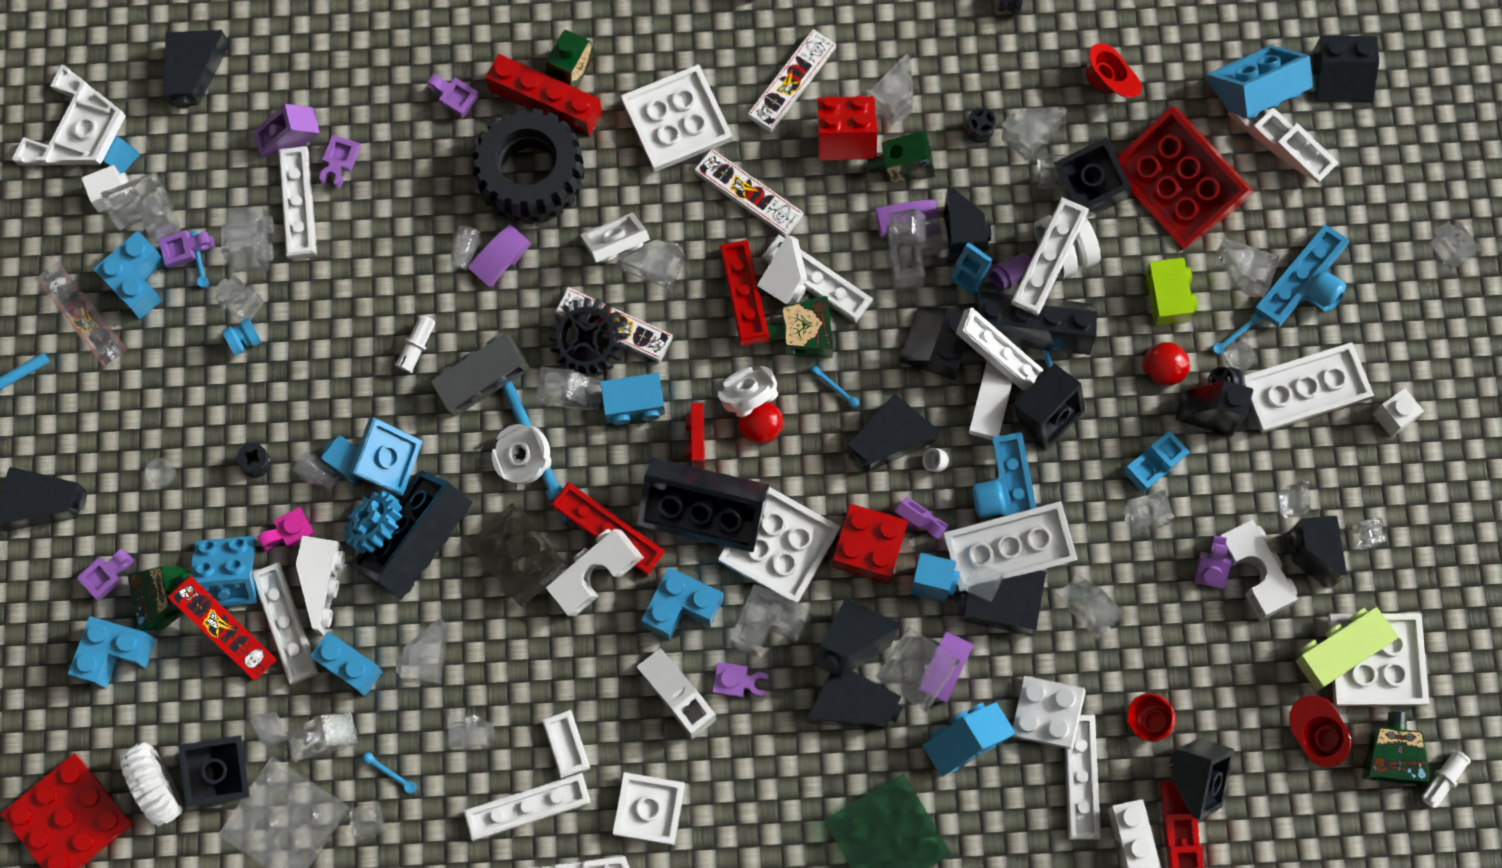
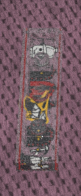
M59 261L35 278L103 367L127 350Z

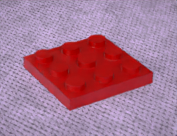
M76 753L0 814L42 868H82L133 825L132 821Z

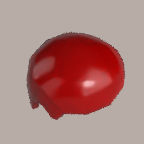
M1161 342L1150 347L1143 355L1142 369L1143 372L1149 375L1153 383L1170 387L1182 382L1189 374L1190 359L1185 350L1178 344Z
M765 402L754 408L749 415L738 417L739 432L751 443L756 445L768 444L774 441L784 429L783 413L774 403Z
M1142 694L1135 697L1128 706L1127 723L1132 731L1143 741L1159 742L1168 738L1175 728L1176 714L1171 704L1160 695Z

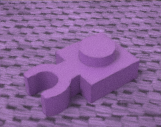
M332 135L322 159L323 163L328 165V167L320 172L319 178L322 184L327 182L328 177L335 176L336 178L333 183L335 188L339 189L342 186V172L344 170L351 173L361 149L359 143Z
M908 497L901 501L895 510L901 519L908 520V526L923 527L938 539L949 526L942 520L933 517L930 511Z
M717 662L713 694L743 698L744 690H749L756 697H764L766 691L758 690L754 684L758 680L767 681L768 675L758 672L748 676L747 666Z

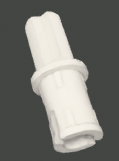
M427 316L419 317L410 337L404 340L406 344L398 361L395 363L396 367L403 371L407 370L408 373L413 372L421 352L427 349L425 344L435 325L433 319Z
M1453 750L1442 768L1435 770L1434 779L1421 795L1425 804L1436 808L1450 788L1457 786L1456 780L1471 762L1464 753Z

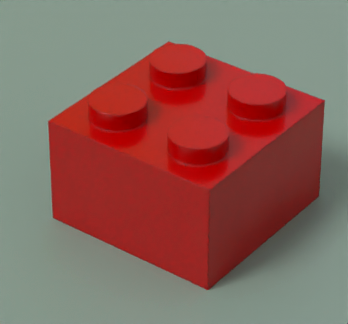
M874 96L817 97L819 160L877 159L878 131Z
M850 503L833 558L832 568L889 585L908 520Z

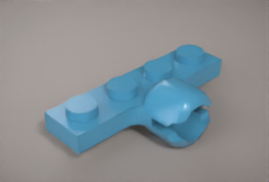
M1325 224L1255 307V313L1279 328L1302 301H1309L1323 311H1331L1344 296L1346 283L1331 274L1328 269L1348 246L1349 239Z
M1022 432L992 437L999 477L993 481L974 485L972 495L977 515L981 518L999 515L1008 516L1037 508Z

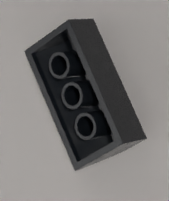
M976 291L975 311L1017 347L1090 355L1097 336V311L1092 303L1046 299L1039 316H1036L1011 305L1014 295Z
M652 458L644 476L637 526L754 553L765 510L769 484Z
M421 470L406 489L404 495L399 499L398 504L402 506V509L398 513L402 515V518L396 521L395 524L399 527L393 531L391 539L385 538L383 546L380 548L376 545L371 553L368 550L364 554L360 552L350 567L386 592L402 600L405 594L412 590L414 582L421 572L431 564L432 558L438 549L448 541L450 533L457 523L466 516L468 508L473 502L448 481Z

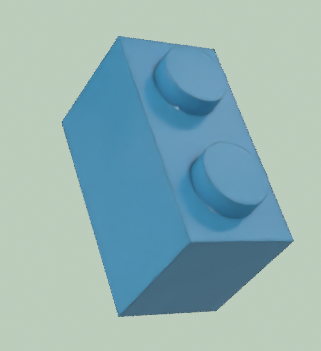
M659 372L600 381L607 423L613 422L614 425H625L630 423L632 419L642 418L644 421H652L660 418V415H665Z
M920 553L910 595L945 603L947 596H953L957 587L960 572L954 571L956 561Z
M329 631L310 655L316 663L363 696H366L383 673L378 665Z

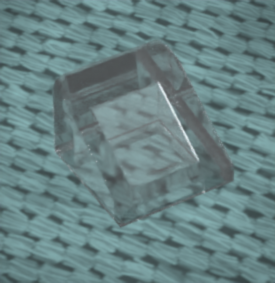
M1038 155L1039 188H1066L1054 162L1067 155Z
M916 208L890 213V241L925 242V214Z
M1307 481L1294 483L1279 490L1282 517H1303L1311 509L1309 483Z
M974 561L963 590L992 601L1005 572L982 562Z
M268 712L250 717V722L261 744L265 747L272 748L288 739L289 735L276 712Z
M379 801L348 810L353 839L360 840L387 831Z

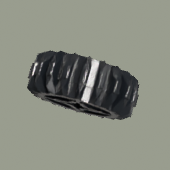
M588 297L584 298L583 307L579 300H573L574 310L564 305L562 308L566 315L562 316L558 313L555 315V318L561 321L559 326L555 324L550 325V329L557 331V335L548 337L549 341L557 342V345L551 347L550 350L552 353L561 352L555 359L556 362L562 363L566 361L564 365L566 371H570L575 366L574 374L580 376L583 370H585L586 377H592L594 368L598 375H603L604 369L602 365L612 370L614 365L610 360L612 358L617 361L622 360V357L616 354L617 350L626 351L627 346L619 344L620 340L628 339V334L619 333V330L626 327V323H615L621 314L616 311L610 315L613 306L606 304L602 308L603 304L600 299H596L592 306L591 299ZM586 314H597L604 320L587 326L579 317ZM571 324H573L575 338L569 343L570 346L568 347L567 333ZM609 327L610 341L606 351H604L601 338ZM583 330L594 333L592 337L594 338L592 341L593 345L583 342V338H585L583 337L585 333ZM585 349H590L598 358L592 361H580L573 355Z

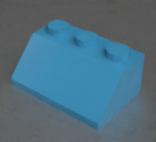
M1273 45L1206 74V80L1228 112L1241 115L1242 118H1253L1258 115V112L1267 108L1277 107L1280 105V102L1289 98L1299 97L1302 95V92L1313 88L1310 55Z

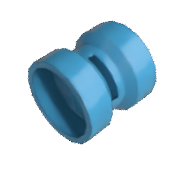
M249 317L241 320L239 325L234 328L228 327L222 330L235 356L243 353L244 349L248 346L254 347L262 343Z

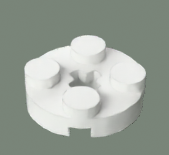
M760 366L761 371H753L749 367L729 376L723 382L724 390L722 392L719 390L718 397L723 407L727 411L735 412L738 417H744L749 415L754 408L774 400L778 396L776 390L777 381L771 369Z
M514 424L502 430L496 438L498 442L496 449H492V463L497 474L503 479L513 483L528 484L537 480L551 466L549 443L545 435L538 428ZM519 447L526 450L523 461L516 459V455L519 454Z

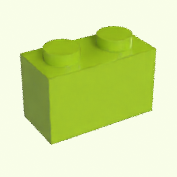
M1176 258L1149 262L1145 275L1155 326L1189 322L1197 311V299L1195 294H1191L1189 284H1192V272L1190 267H1186L1185 259Z

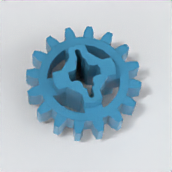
M384 490L379 494L375 491L372 492L370 499L364 497L363 504L360 506L355 505L353 512L348 515L347 518L350 519V523L344 525V529L347 530L343 535L347 540L346 543L362 554L366 550L370 553L373 552L376 545L381 548L383 540L385 538L391 539V534L399 527L395 523L402 518V515L398 513L402 506L398 504L399 500L390 493L387 494Z

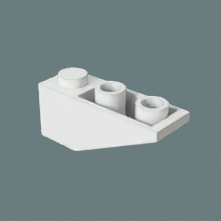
M302 536L296 568L312 629L317 634L324 635L325 627L329 628L332 622L331 600L336 598L338 594L339 580H336L338 569H342L344 566L346 553L338 541Z
M661 648L637 665L638 670L692 739L716 721V714Z

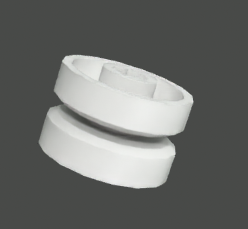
M1046 216L1035 221L1034 234L1037 245H1039L1052 216ZM1087 217L1058 274V279H1065L1076 274L1078 266L1086 269L1099 263L1101 259L1098 240Z

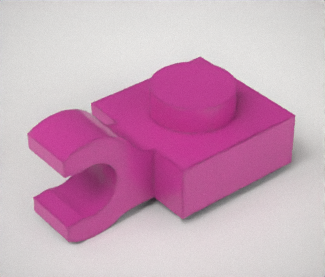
M301 507L273 520L277 529L268 530L257 537L264 550L268 551L282 542H285L289 549L301 543L302 536L312 537L315 533Z

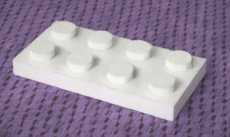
M1352 342L1244 375L1245 386L1254 389L1250 407L1261 433L1364 402L1374 397Z
M1062 501L944 533L950 558L956 561L954 571L960 572L958 579L960 591L969 589V586L1027 574L1078 560Z

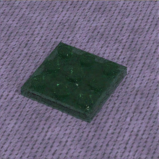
M904 773L823 820L850 868H931L952 855Z

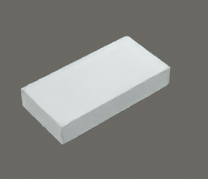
M569 710L543 719L542 722L561 779L590 770L591 768L572 711Z

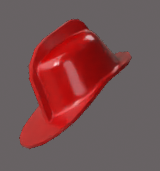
M1096 43L1091 47L1085 74L1092 87L1105 94L1116 93L1127 98H1135L1140 95L1142 90L1141 81L1125 63L1117 50L1104 43Z
M1316 695L1302 697L1293 704L1289 712V725L1310 761L1322 767L1336 766L1344 761L1351 750V737L1349 730L1335 707L1327 699Z

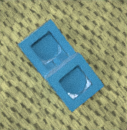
M968 242L955 264L957 267L950 280L973 296L981 287L991 266L992 259Z
M1168 431L1122 472L1144 493L1190 452L1171 431Z

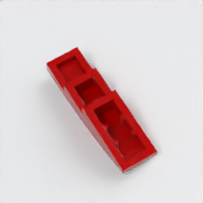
M1172 781L1159 782L1168 867L1204 868L1203 846L1200 845L1198 819L1192 816Z

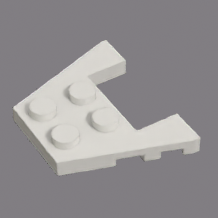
M61 64L50 86L54 91L71 96L73 99L49 145L23 137L12 158L18 165H101L126 116L119 108L75 75L68 67Z

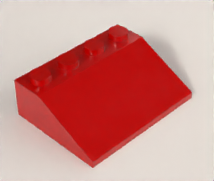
M1171 106L1117 157L1132 187V193L1183 250L1235 211L1255 192L1189 119L1174 106Z

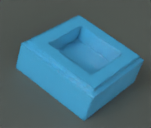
M116 135L102 162L108 167L115 165L121 174L130 167L140 154Z

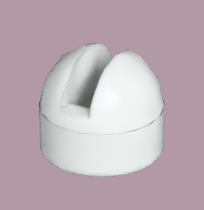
M929 448L925 451L922 462L926 470L941 472L948 466L949 458L942 449Z

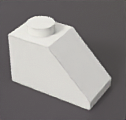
M788 235L785 237L757 285L785 304H793L794 301L798 302L806 291L804 284L807 276L797 238Z

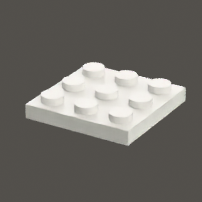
M700 65L621 95V101L654 173L733 141V135Z
M769 487L754 553L725 547L718 558V562L797 606L839 534L841 526Z
M1422 613L1383 614L1399 638L1332 681L1334 706L1429 705ZM1329 614L1327 616L1328 631L1338 624L1345 628L1353 623L1350 617L1354 614Z

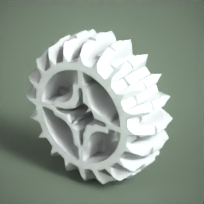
M144 742L129 748L120 756V767L123 770L122 774L125 777L130 792L141 811L144 812L146 818L151 823L157 826L164 823L167 824L182 813L183 806L180 793L167 766H165L162 758L159 757L153 746Z

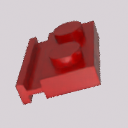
M691 403V413H685L686 431H691L692 441H686V459H692L693 467L705 469L703 403Z

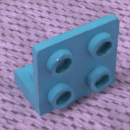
M255 537L208 539L195 542L190 573L222 606L257 604L258 594L252 576L256 546Z

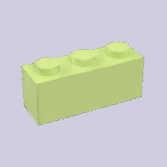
M1378 607L1370 612L1365 608L1361 609L1350 617L1353 623L1345 628L1338 624L1325 633L1328 639L1319 645L1314 640L1300 649L1303 655L1295 660V662L1316 691L1399 638Z

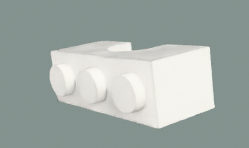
M1254 520L1221 535L1222 537H1227L1225 544L1227 545L1226 556L1231 557V567L1240 563H1249L1255 566L1260 573V583L1252 587L1245 594L1260 621L1291 606L1298 600L1296 586L1290 578L1286 579L1281 570L1282 563L1279 556L1275 552H1271L1266 543L1267 536L1261 526H1256Z
M605 530L596 538L597 544L590 550L586 548L579 552L573 558L575 562L567 570L565 568L560 569L550 578L552 583L546 589L568 616H577L599 597L590 584L591 573L596 567L603 565L614 577H622L644 558L622 530Z
M1136 800L1110 807L1107 811L1114 838L1119 841L1122 849L1125 868H1161L1144 800Z

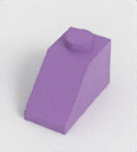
M284 104L254 130L259 155L268 156L279 153L278 149L303 147L317 136L319 129L314 109Z

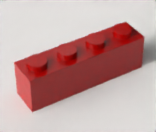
M499 53L485 76L489 92L527 109H540L545 116L548 113H552L558 116L559 123L565 121L570 128L587 136L591 135L602 114L599 98Z

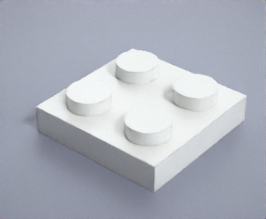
M633 212L580 234L585 247L596 262L610 261L618 253L625 250L638 249L644 242L650 240L647 230Z
M1024 676L1013 724L1016 734L1012 737L1073 750L1086 692L1085 688Z
M624 772L613 835L675 846L685 783Z

